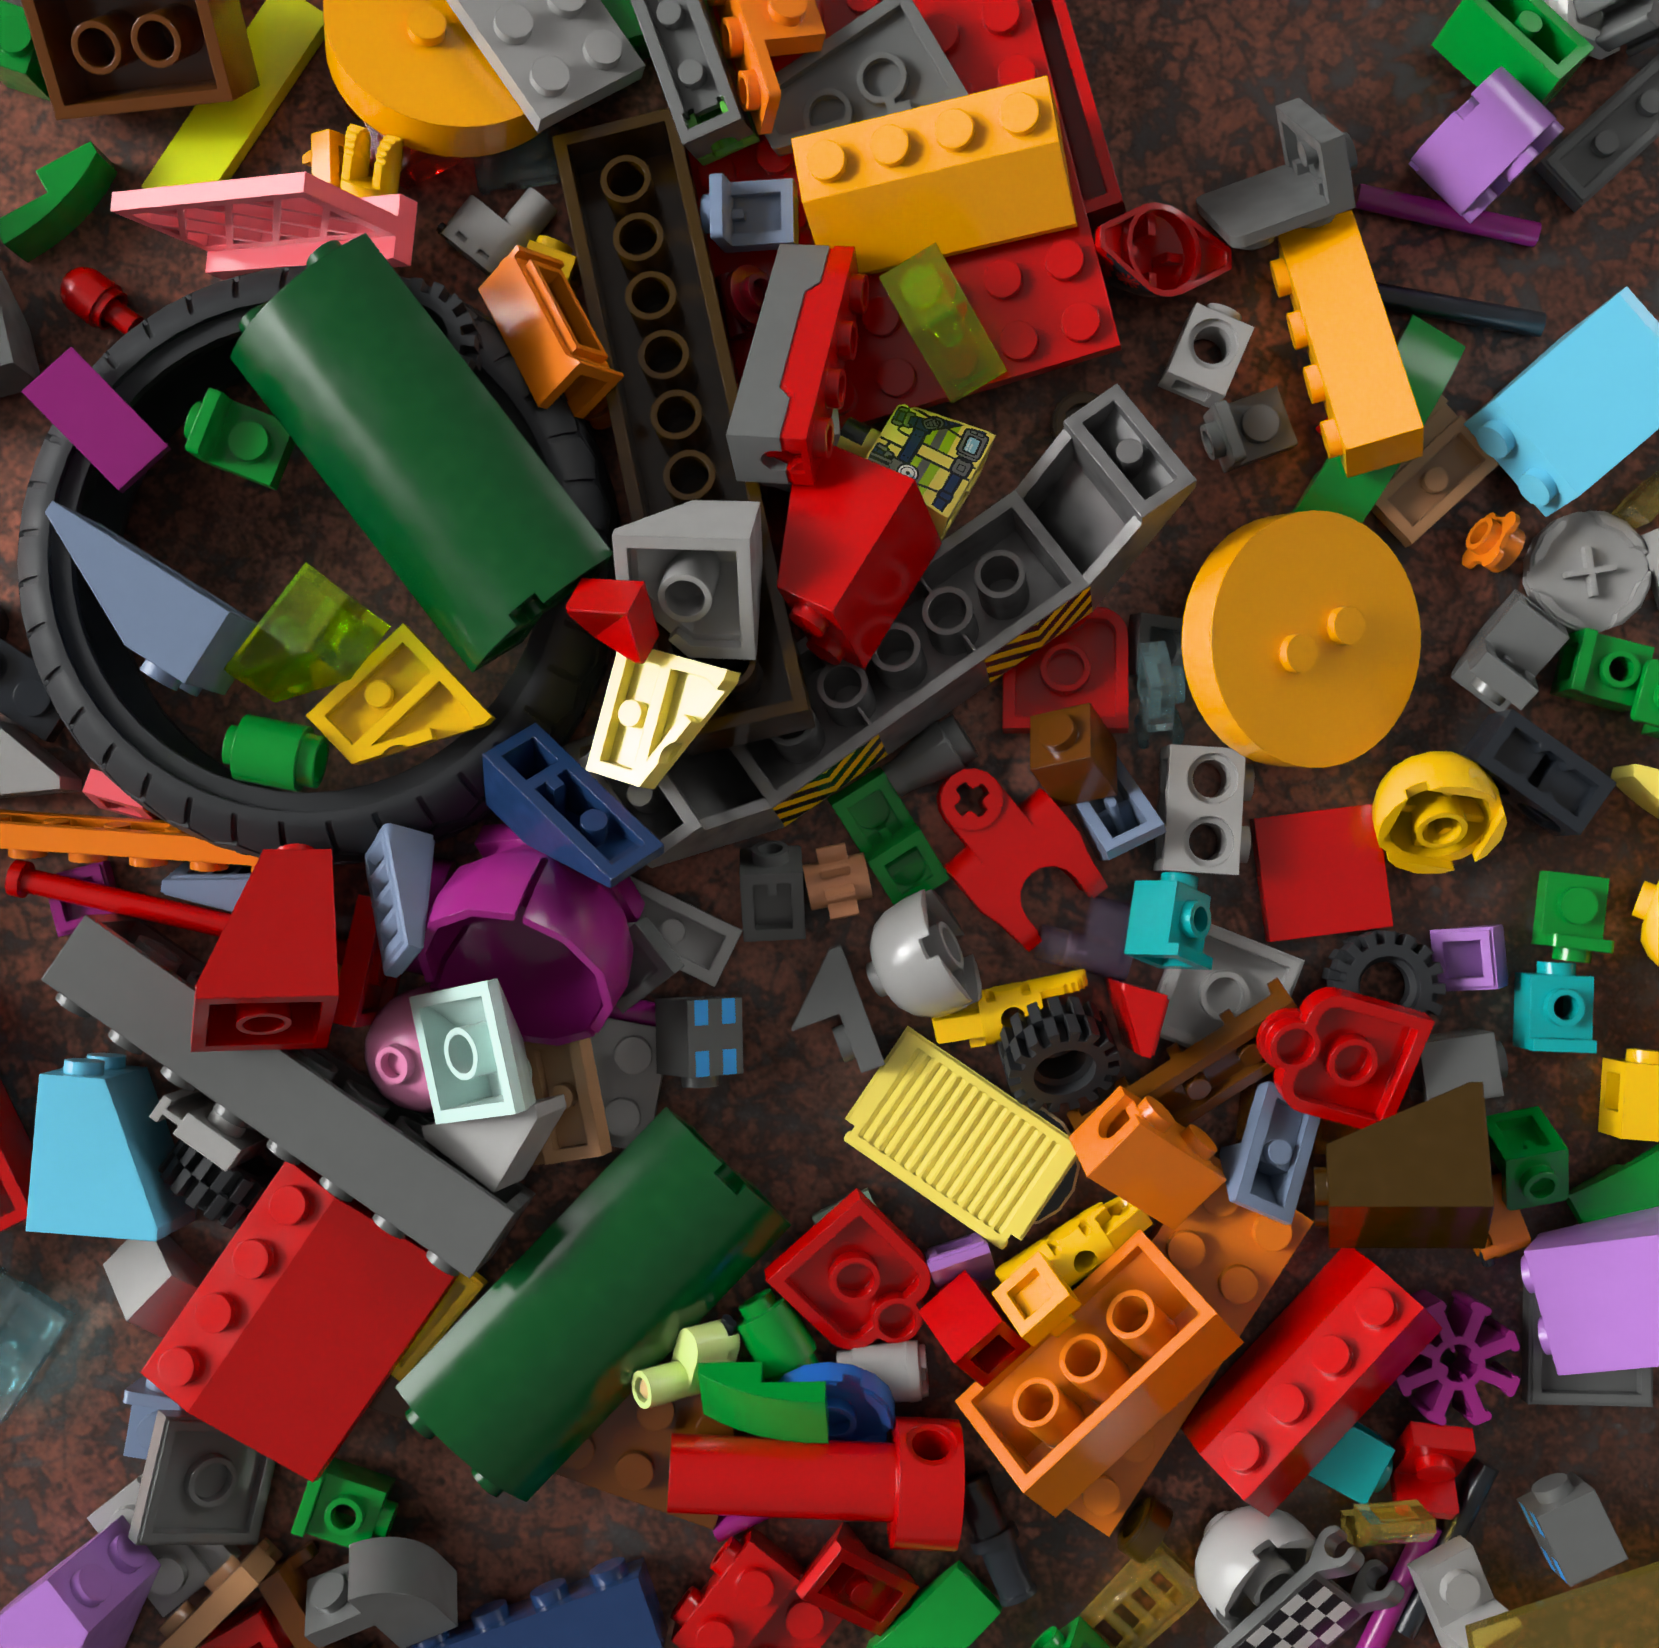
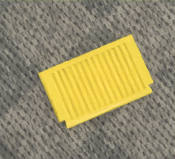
M907 1026L885 1058V1065L879 1067L845 1117L848 1122L854 1125V1128L845 1134L844 1141L999 1249L1003 1250L1007 1246L1010 1235L1022 1241L1078 1158L1070 1142L1069 1135Z

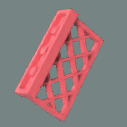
M296 172L112 192L110 211L207 251L205 273L222 280H227L265 269L306 266L309 256L321 245L332 240H338L343 245L364 233L369 236L392 267L411 266L418 202L402 194L357 197L312 174Z

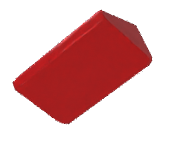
M1105 977L1107 991L1123 1046L1140 1056L1151 1059V1056H1155L1170 1001L1168 995Z

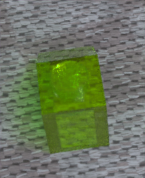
M936 242L879 276L907 330L951 403L956 402L1007 372L1003 361Z
M305 562L230 659L224 670L276 703L350 680L391 626L341 586Z

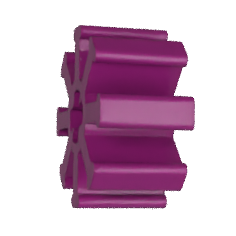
M1426 1289L1410 1294L1431 1314L1443 1329L1392 1385L1404 1396H1409L1408 1402L1425 1418L1439 1425L1447 1423L1444 1415L1452 1396L1454 1398L1452 1407L1471 1424L1476 1426L1489 1421L1492 1418V1414L1483 1407L1475 1384L1479 1380H1483L1494 1385L1509 1397L1515 1395L1520 1384V1378L1497 1361H1493L1491 1364L1485 1362V1359L1509 1349L1514 1352L1519 1351L1520 1344L1514 1331L1492 1317H1488L1486 1324L1482 1325L1485 1316L1491 1315V1308L1470 1294L1458 1289L1452 1291L1454 1300L1447 1317L1444 1312L1447 1308L1446 1303ZM1446 1349L1452 1353L1456 1352L1455 1349L1458 1351V1355L1452 1364L1446 1359L1443 1360L1444 1364L1440 1361L1441 1355ZM1417 1388L1415 1395H1411V1390Z

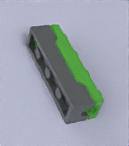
M631 0L682 145L705 166L759 142L760 138L750 111L744 112L740 106L737 92V75L731 59H727L723 53L720 28L713 8L709 6L707 0Z

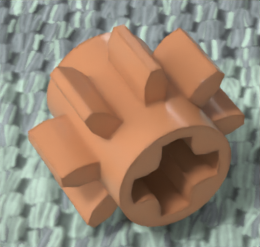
M845 842L816 848L818 862L802 865L811 910L828 908L831 921L860 915L857 901L873 898L864 852L847 855Z

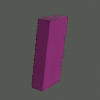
M72 347L65 351L21 391L122 494L171 450L152 428Z

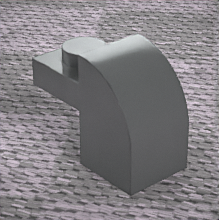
M1515 589L1467 646L1456 663L1451 678L1496 712L1505 711L1511 704L1522 710L1539 691L1535 679L1536 675L1568 641L1569 635L1564 625Z
M377 1537L349 1544V1563L307 1580L305 1637L317 1648H321L376 1626L398 1647L406 1648L458 1627L457 1571L437 1551L416 1540L401 1537Z

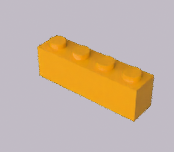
M1349 210L1336 214L1330 223L1320 227H1300L1278 235L1280 258L1270 261L1271 273L1278 297L1290 295L1294 311L1286 314L1295 350L1306 348L1311 365L1303 367V374L1311 403L1315 404L1322 401L1324 403L1328 420L1320 422V429L1329 459L1340 456L1346 477L1350 478L1422 457L1424 426L1353 211Z

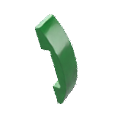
M1412 315L1396 339V344L1424 426L1449 382L1466 346ZM1340 456L1332 459L1328 457L1321 470L1313 476L1292 513L1312 510L1329 511L1345 515L1363 523L1401 463L1347 478Z

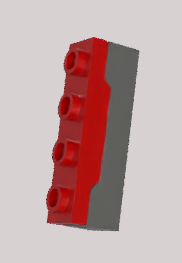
M779 244L726 433L737 481L779 484L793 482L795 485L815 486L821 458L829 459L831 457L834 444V424L831 417L833 409H842L845 402L846 374L844 365L846 360L854 361L856 357L858 328L855 320L857 314L866 313L869 302V279L867 274H859L854 246H834V248H830L828 245Z

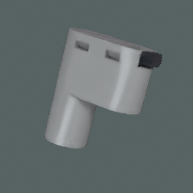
M531 187L525 191L503 219L478 198L470 195L448 221L447 225L443 222L440 223L436 231L446 238L445 241L489 277L516 245L526 248L529 239L535 241L557 214V210L544 196Z

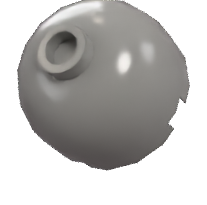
M923 889L905 897L881 915L873 927L870 940L872 961L866 964V972L873 989L880 997L888 995L899 1008L915 1016L938 1018L956 1013L968 1005L979 1001L982 998V983L974 955L971 954L963 958L961 948L955 937L965 935L959 922L944 900L932 889L926 892Z
M1251 1505L1236 1508L1232 1511H1223L1214 1516L1206 1525L1204 1537L1197 1551L1194 1575L1198 1591L1214 1617L1230 1633L1309 1562L1317 1539L1301 1522L1288 1512L1275 1509L1269 1517Z

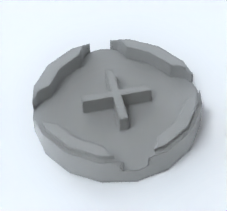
M1606 511L1575 512L1550 522L1533 538L1523 559V586L1528 599L1564 625L1567 633L1584 628L1598 630L1599 633L1624 624L1641 608L1651 587V570L1648 571V562L1645 556L1649 553L1643 538L1627 521Z

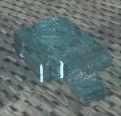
M1165 641L1140 643L1137 679L1140 709L1134 719L1138 745L1141 749H1148L1150 744L1149 738L1157 731H1169L1172 744L1181 745L1185 732L1180 713L1175 708V704L1184 703L1183 669L1181 665H1171Z

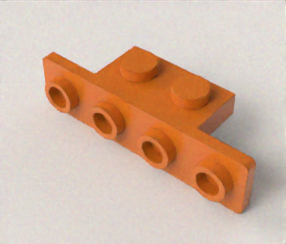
M707 0L709 6H717L721 19L720 38L723 53L727 59L733 58L738 72L737 92L740 106L744 112H751L758 135L771 134L781 100V90L770 57L822 50L826 32L815 0Z

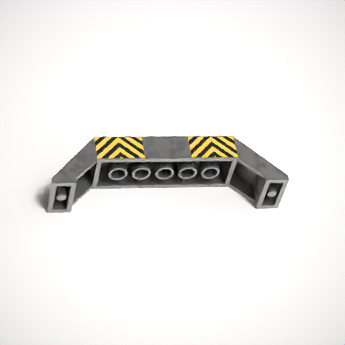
M1118 384L1112 386L1063 421L1064 429L1013 492L941 541L940 548L865 669L843 659L839 665H833L822 660L806 646L808 642L806 636L797 642L815 728L694 756H689L684 751L655 789L637 787L587 771L664 844V854L648 863L647 865L650 868L786 827L1094 611L1196 488L1197 482L1196 478ZM590 752L577 760L585 770Z

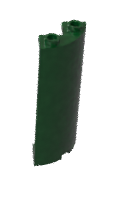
M364 233L343 245L338 240H332L318 247L307 259L306 265L308 268L293 278L267 303L256 306L244 315L238 325L242 335L238 339L230 358L473 673L523 643L541 615L570 598L581 578L596 579L613 556V552L369 236Z
M665 1107L395 1386L410 1406L405 1412L407 1420L425 1438L432 1440L437 1436L459 1458L472 1468L471 1473L475 1480L490 1495L499 1497L505 1491L527 1502L632 1393L631 1382L634 1372L658 1365L675 1348L679 1331L683 1328L697 1325L792 1224L752 1182L731 1168L692 1125Z

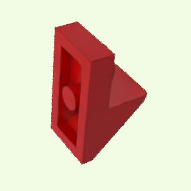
M842 1522L805 1569L796 1592L802 1600L881 1637L920 1587L908 1571L869 1552L847 1523Z

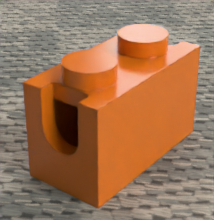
M1121 1085L1069 1136L1082 1168L1089 1179L1172 1230L1177 1229L1227 1180L1222 1170L1213 1165L1210 1160L1218 1149L1212 1139L1202 1129L1192 1123L1185 1128L1177 1123L1171 1113L1154 1097L1147 1095L1142 1100Z

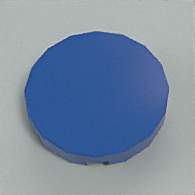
M823 1362L803 1365L784 1374L778 1381H826L829 1440L886 1442L887 1432L890 1429L893 1430L895 1422L894 1398L889 1386L872 1372L851 1364Z

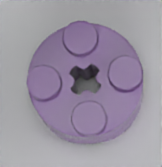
M1502 65L1471 93L1472 97L1457 111H1454L1438 127L1408 163L1450 207L1470 224L1565 129L1556 120L1557 118Z

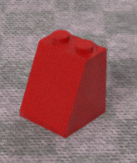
M833 445L831 457L829 459L821 458L815 486L795 485L792 482L777 588L791 610L789 618L806 635L808 639L806 646L822 660L833 665H839L843 659L865 669L942 544L916 480Z
M299 843L283 845L277 849H263L195 985L191 1052L327 1048L339 998L332 849H314L309 845Z

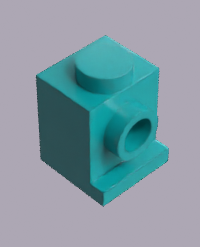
M1182 872L1161 873L1160 880L1135 881L1124 950L1125 955L1161 969L1212 970L1213 957L1203 953L1205 937L1211 927V912L1209 909L1211 896L1198 891V877Z
M1537 961L1536 973L1515 972L1513 1046L1531 1051L1597 1053V1041L1592 1040L1594 977L1576 974V963ZM1560 996H1563V1018H1558L1554 1012V1003Z

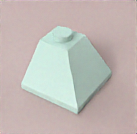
M498 978L409 997L436 1125L517 1114L528 1110L536 1102L532 1083V1068L526 1055L523 1037Z

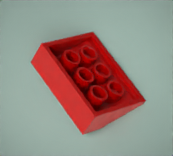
M285 1161L140 1373L187 1413L307 1480L315 1482L319 1480L458 1276H451L435 1267L426 1258L428 1249L408 1235L405 1239H399L382 1230L372 1219L375 1212L355 1198L352 1202H346L329 1193L319 1183L322 1175L303 1162L299 1165H293Z

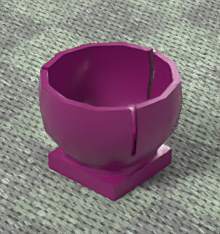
M505 823L483 825L474 843L483 858L463 865L456 870L437 895L427 915L424 948L417 955L425 982H431L430 989L434 992L498 978L524 1042L560 1046L594 1037L596 1032H600L628 985L634 949L627 923L639 921L645 906L643 898L630 876L614 887L609 888L526 845Z

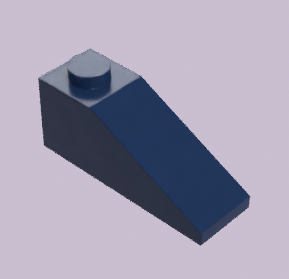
M536 722L482 754L486 805L526 845L609 888L614 887L664 854V844Z

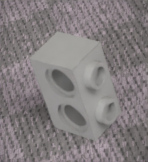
M1170 744L1160 748L1157 814L1163 821L1167 832L1155 838L1153 871L1239 875V864L1248 862L1251 848L1249 826H1242L1243 801H1251L1255 773L1253 764H1245L1246 757L1240 755L1232 748ZM1201 763H1208L1214 766L1221 777L1220 789L1211 798L1201 795L1193 784L1194 771ZM1200 824L1210 827L1217 837L1216 851L1206 860L1196 857L1189 846L1190 834Z

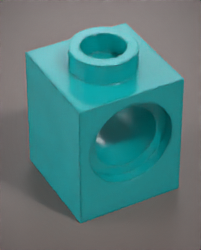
M1357 1421L1308 1475L1366 1506L1372 1493L1380 1492L1387 1484L1393 1470L1392 1456L1395 1449L1378 1432Z

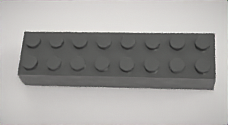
M95 914L83 917L41 979L58 991L55 999L61 1006L83 1018H90L92 1015L111 1028L108 1036L118 1046L137 1055L145 1052L164 1065L160 1072L171 1083L187 1091H194L197 1088L214 1100L216 1104L213 1109L224 1120L240 1128H247L250 1125L269 1139L266 1146L276 1156L293 1165H299L303 1162L322 1175L319 1183L335 1197L346 1202H352L355 1198L375 1212L372 1217L373 1221L388 1234L399 1239H405L407 1235L428 1249L426 1258L441 1271L451 1276H458L461 1272L470 1279L495 1255L536 1195L534 1191L521 1182H517L497 1192H492L424 1139L421 1126L431 1123L429 1120L413 1110L399 1107L381 1094L371 1078L327 1048L191 1052L195 985L206 964L142 919L120 914Z

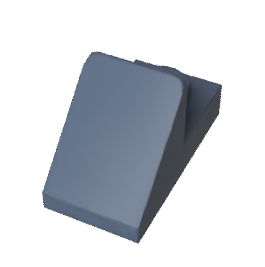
M1271 1081L1257 1085L1241 1143L1221 1147L1219 1156L1223 1174L1227 1179L1225 1183L1230 1202L1284 1225H1290L1293 1221L1321 1118L1304 1114L1291 1108L1278 1093L1275 1084Z

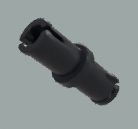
M979 1470L965 1476L964 1515L973 1534L969 1543L973 1553L982 1556L999 1595L1001 1606L1009 1607L1026 1601L1035 1595L1038 1590L1035 1582L1031 1579L1016 1542L1020 1535L1017 1526L1013 1520L1006 1519L989 1479L988 1470Z

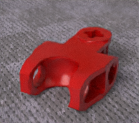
M976 768L960 770L945 778L939 786L936 795L937 810L943 821L965 846L962 851L943 865V868L976 910L1003 928L1025 951L1030 952L1043 941L1039 936L1038 930L1027 918L1021 907V890L1031 873L1042 867L1052 866L1059 868L1073 881L1079 890L1084 891L1088 897L1092 896L1093 898L1108 888L1085 847L1081 833L1053 799L1040 787L1016 805L993 776L986 771ZM960 785L967 790L976 787L982 790L983 795L977 801L982 811L978 815L972 811L957 812L955 805L959 803L961 797L956 789Z

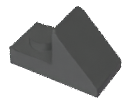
M840 943L829 947L791 1030L794 1031L840 1014L843 1024L833 1027L832 1031L843 1061L846 1063L856 1059L861 1073L883 1066L885 1063Z

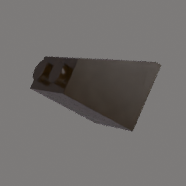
M1468 1082L1326 1144V1167H1314L1315 1227H1328L1329 1248L1485 1249L1494 1210L1483 1082Z

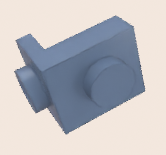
M723 173L709 175V194H703L700 201L701 223L705 234H710L711 239L725 253L778 250L779 244H799L798 184L793 178L730 182Z

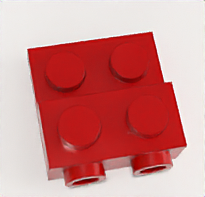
M751 1527L740 1541L731 1536L723 1544L709 1567L715 1573L703 1588L699 1590L693 1585L681 1597L670 1616L675 1621L671 1642L679 1648H821L843 1619L802 1600L796 1589L806 1568L756 1528Z

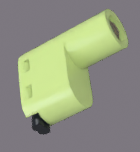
M725 1314L722 1316V1319L683 1328L679 1331L671 1362L634 1372L631 1386L637 1404L643 1409H648L701 1394L698 1379L699 1363L736 1362L740 1347L739 1334L733 1335L737 1323L733 1320L732 1316Z

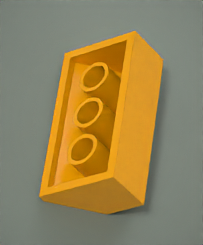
M1048 76L791 138L802 204L815 245H828L830 248H834V246H854L859 274L871 275L1078 227L1056 100Z

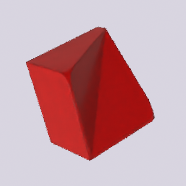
M581 578L566 604L569 616L593 637L635 663H645L659 637L645 581Z

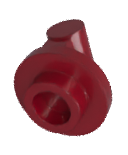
M742 265L731 272H726L716 277L729 339L732 341L747 339L754 335L770 280L764 271L753 265Z

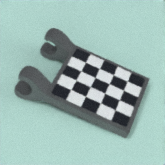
M1329 1526L1319 1534L1309 1562L1216 1644L1214 1648H1328L1366 1613L1396 1606L1403 1599L1405 1591L1403 1586L1396 1580L1390 1581L1385 1589L1376 1591L1375 1586L1378 1578L1388 1572V1568L1377 1559L1369 1560L1364 1564V1555L1356 1547L1348 1548L1342 1557L1335 1558L1337 1546L1346 1541L1348 1535L1339 1526ZM1359 1570L1351 1594L1331 1580L1352 1575Z

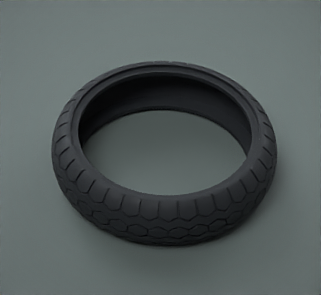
M306 265L265 269L213 283L192 292L143 320L107 350L92 368L166 443L186 421L192 406L197 401L203 402L208 388L211 387L223 392L230 386L246 379L230 358L238 339L242 335V331L238 327L240 320L256 306L267 303L285 285L308 267ZM399 276L407 287H411L410 279ZM463 302L478 326L476 328L482 337L484 348L479 349V355L483 359L481 370L474 369V374L613 552L612 534L614 529L621 527L620 515L607 467L585 419L574 417L564 392L548 409L538 407L494 320L473 306ZM53 424L45 437L34 464L22 508L17 559L21 613L35 666L57 713L71 735L99 769L146 810L195 838L220 848L258 858L263 849H277L283 845L294 843L306 844L314 849H332L333 865L364 863L365 853L372 845L381 827L387 823L431 834L435 844L478 824L494 813L486 805L482 754L535 722L563 747L584 718L598 691L613 649L593 637L569 616L566 610V604L570 599L568 598L543 613L532 628L527 646L513 674L494 702L487 708L496 719L488 726L463 733L454 742L426 761L392 777L368 785L338 791L288 792L270 786L235 780L228 767L199 748L183 734L164 712L148 688L137 666L132 650L127 648L122 642L45 514L51 501H54L100 523L124 538L131 507L146 473L122 494ZM614 553L596 579L616 580Z

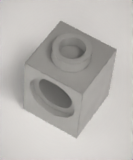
M1196 303L1185 320L1158 387L1208 408L1214 403L1222 401L1226 396L1255 327L1242 322L1241 314L1228 306L1209 303L1206 307ZM1206 339L1214 342L1221 351V362L1209 364L1199 359L1194 351V341Z

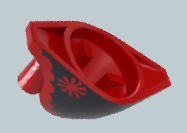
M1157 202L1143 204L1095 229L1094 243L1104 282L1116 289L1134 295L1150 298L1173 297L1194 289L1232 269L1231 248L1192 218L1171 205Z

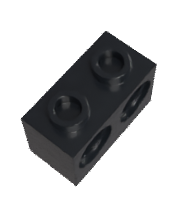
M1514 709L1488 714L1460 754L1476 762L1491 776L1503 801L1553 836L1581 835L1617 784L1613 779Z

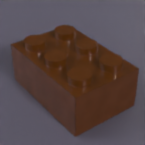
M21 0L56 120L234 101L260 86L239 0Z

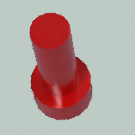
M895 1416L889 1442L829 1440V1444L801 1443L751 1436L672 1433L667 1513L887 1522L888 1543L892 1550L955 1552L958 1550L961 1539L965 1496L964 1440L959 1419Z

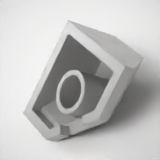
M692 500L614 529L612 542L616 580L645 581L655 620L671 633L669 641L689 658L756 659L763 568L760 502Z

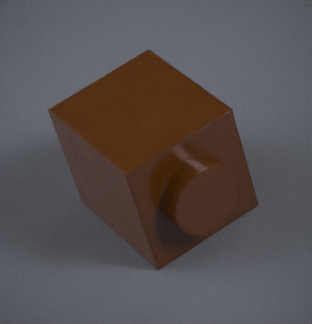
M1091 703L1030 716V770L1059 807L1118 795L1117 742Z

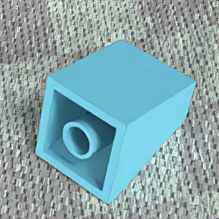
M1627 286L1559 338L1464 423L1468 430L1476 437L1480 448L1498 462L1518 485L1523 497L1534 504L1545 517L1579 497L1659 429V322Z
M88 1053L87 1058L64 1059L63 1068L39 1074L26 1231L156 1242L196 1220L197 1207L191 1208L185 1203L187 1199L184 1196L175 1195L169 1189L171 1185L163 1182L160 1177L162 1173L158 1172L159 1166L175 1145L166 1119L155 1122L149 1117L159 1103L147 1067L127 1066L126 1055Z

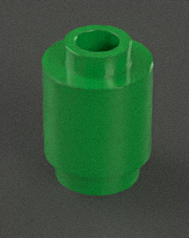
M246 714L238 726L231 725L228 728L222 746V761L224 764L230 765L233 779L300 792L304 786L315 789L319 787L326 771L329 756V740L323 735L315 734L311 726Z
M769 1288L754 1294L740 1304L738 1309L742 1315L736 1320V1331L752 1360L763 1363L764 1379L770 1378L772 1382H778L784 1374L803 1365L819 1363L814 1354L817 1344L799 1312L780 1294L774 1295Z

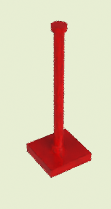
M21 859L15 860L10 865L5 878V891L9 896L25 898L28 894H33L220 937L231 915L226 912L36 870L32 862ZM358 894L348 940L336 938L337 964L342 965L338 981L339 998L333 1023L352 1028L372 1025L378 1011L397 996L401 974L397 978L384 975L371 897L366 894Z

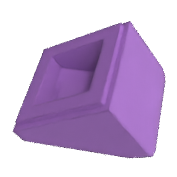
M1502 924L1430 930L1431 949L1433 951L1432 960L1441 964L1444 973L1437 974L1439 983L1446 984V991L1489 990L1508 986L1505 937Z
M976 1232L927 1248V1251L924 1252L937 1292L942 1286L952 1282L964 1270L971 1274L978 1282L996 1275L988 1243L985 1238Z

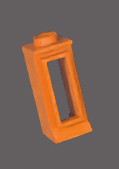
M516 245L478 290L537 406L548 409L564 392L574 417L584 419L624 375L609 367L606 361L608 355L561 270L565 266L563 261Z

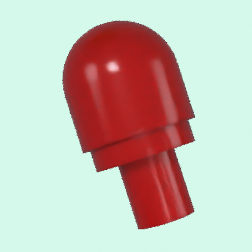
M90 267L74 268L65 274L60 283V297L65 307L92 327L106 330L113 326L125 335L144 320L142 316L127 307L128 297L122 292V288L96 269Z

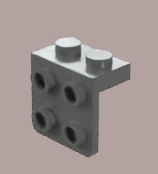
M1300 98L1275 106L1285 165L1210 191L1196 198L1198 213L1232 248L1243 250L1259 249L1271 244L1275 240V236L1300 227L1316 228L1326 225L1335 218L1336 214L1356 207L1351 171L1357 169L1358 161L1356 149L1350 135L1347 132H1341L1328 121L1323 113L1319 114Z

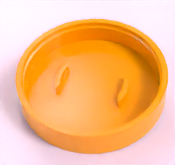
M323 0L325 52L332 79L352 110L380 134L403 138L404 146L417 151L445 157L463 158L492 155L510 150L524 144L542 132L537 133L446 0Z
M1312 510L1268 516L1254 520L1229 534L1216 546L1201 566L1187 598L1182 625V656L1187 683L1196 706L1208 726L1226 745L1246 758L1265 765L1303 768H1325L1351 761L1373 748L1387 735L1402 714L1416 680L1421 650V629L1417 603L1411 583L1404 568L1390 547L1375 532L1353 518L1329 511Z

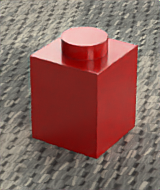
M966 1270L959 1274L952 1282L942 1286L935 1297L918 1311L954 1364L983 1388L1031 1347L1027 1341L1021 1338L992 1293Z

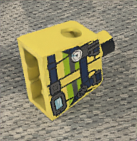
M902 404L896 407L882 432L849 417L840 432L837 447L915 479L941 541H943L979 478L996 435L918 407L910 408L906 404Z

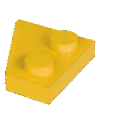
M404 623L306 714V717L354 765H361L490 725L496 719L413 630Z

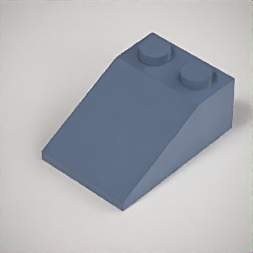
M51 501L45 511L46 516L124 645L145 658L140 670L175 691L180 688L198 697L201 690L205 689L225 695L267 628L100 523Z

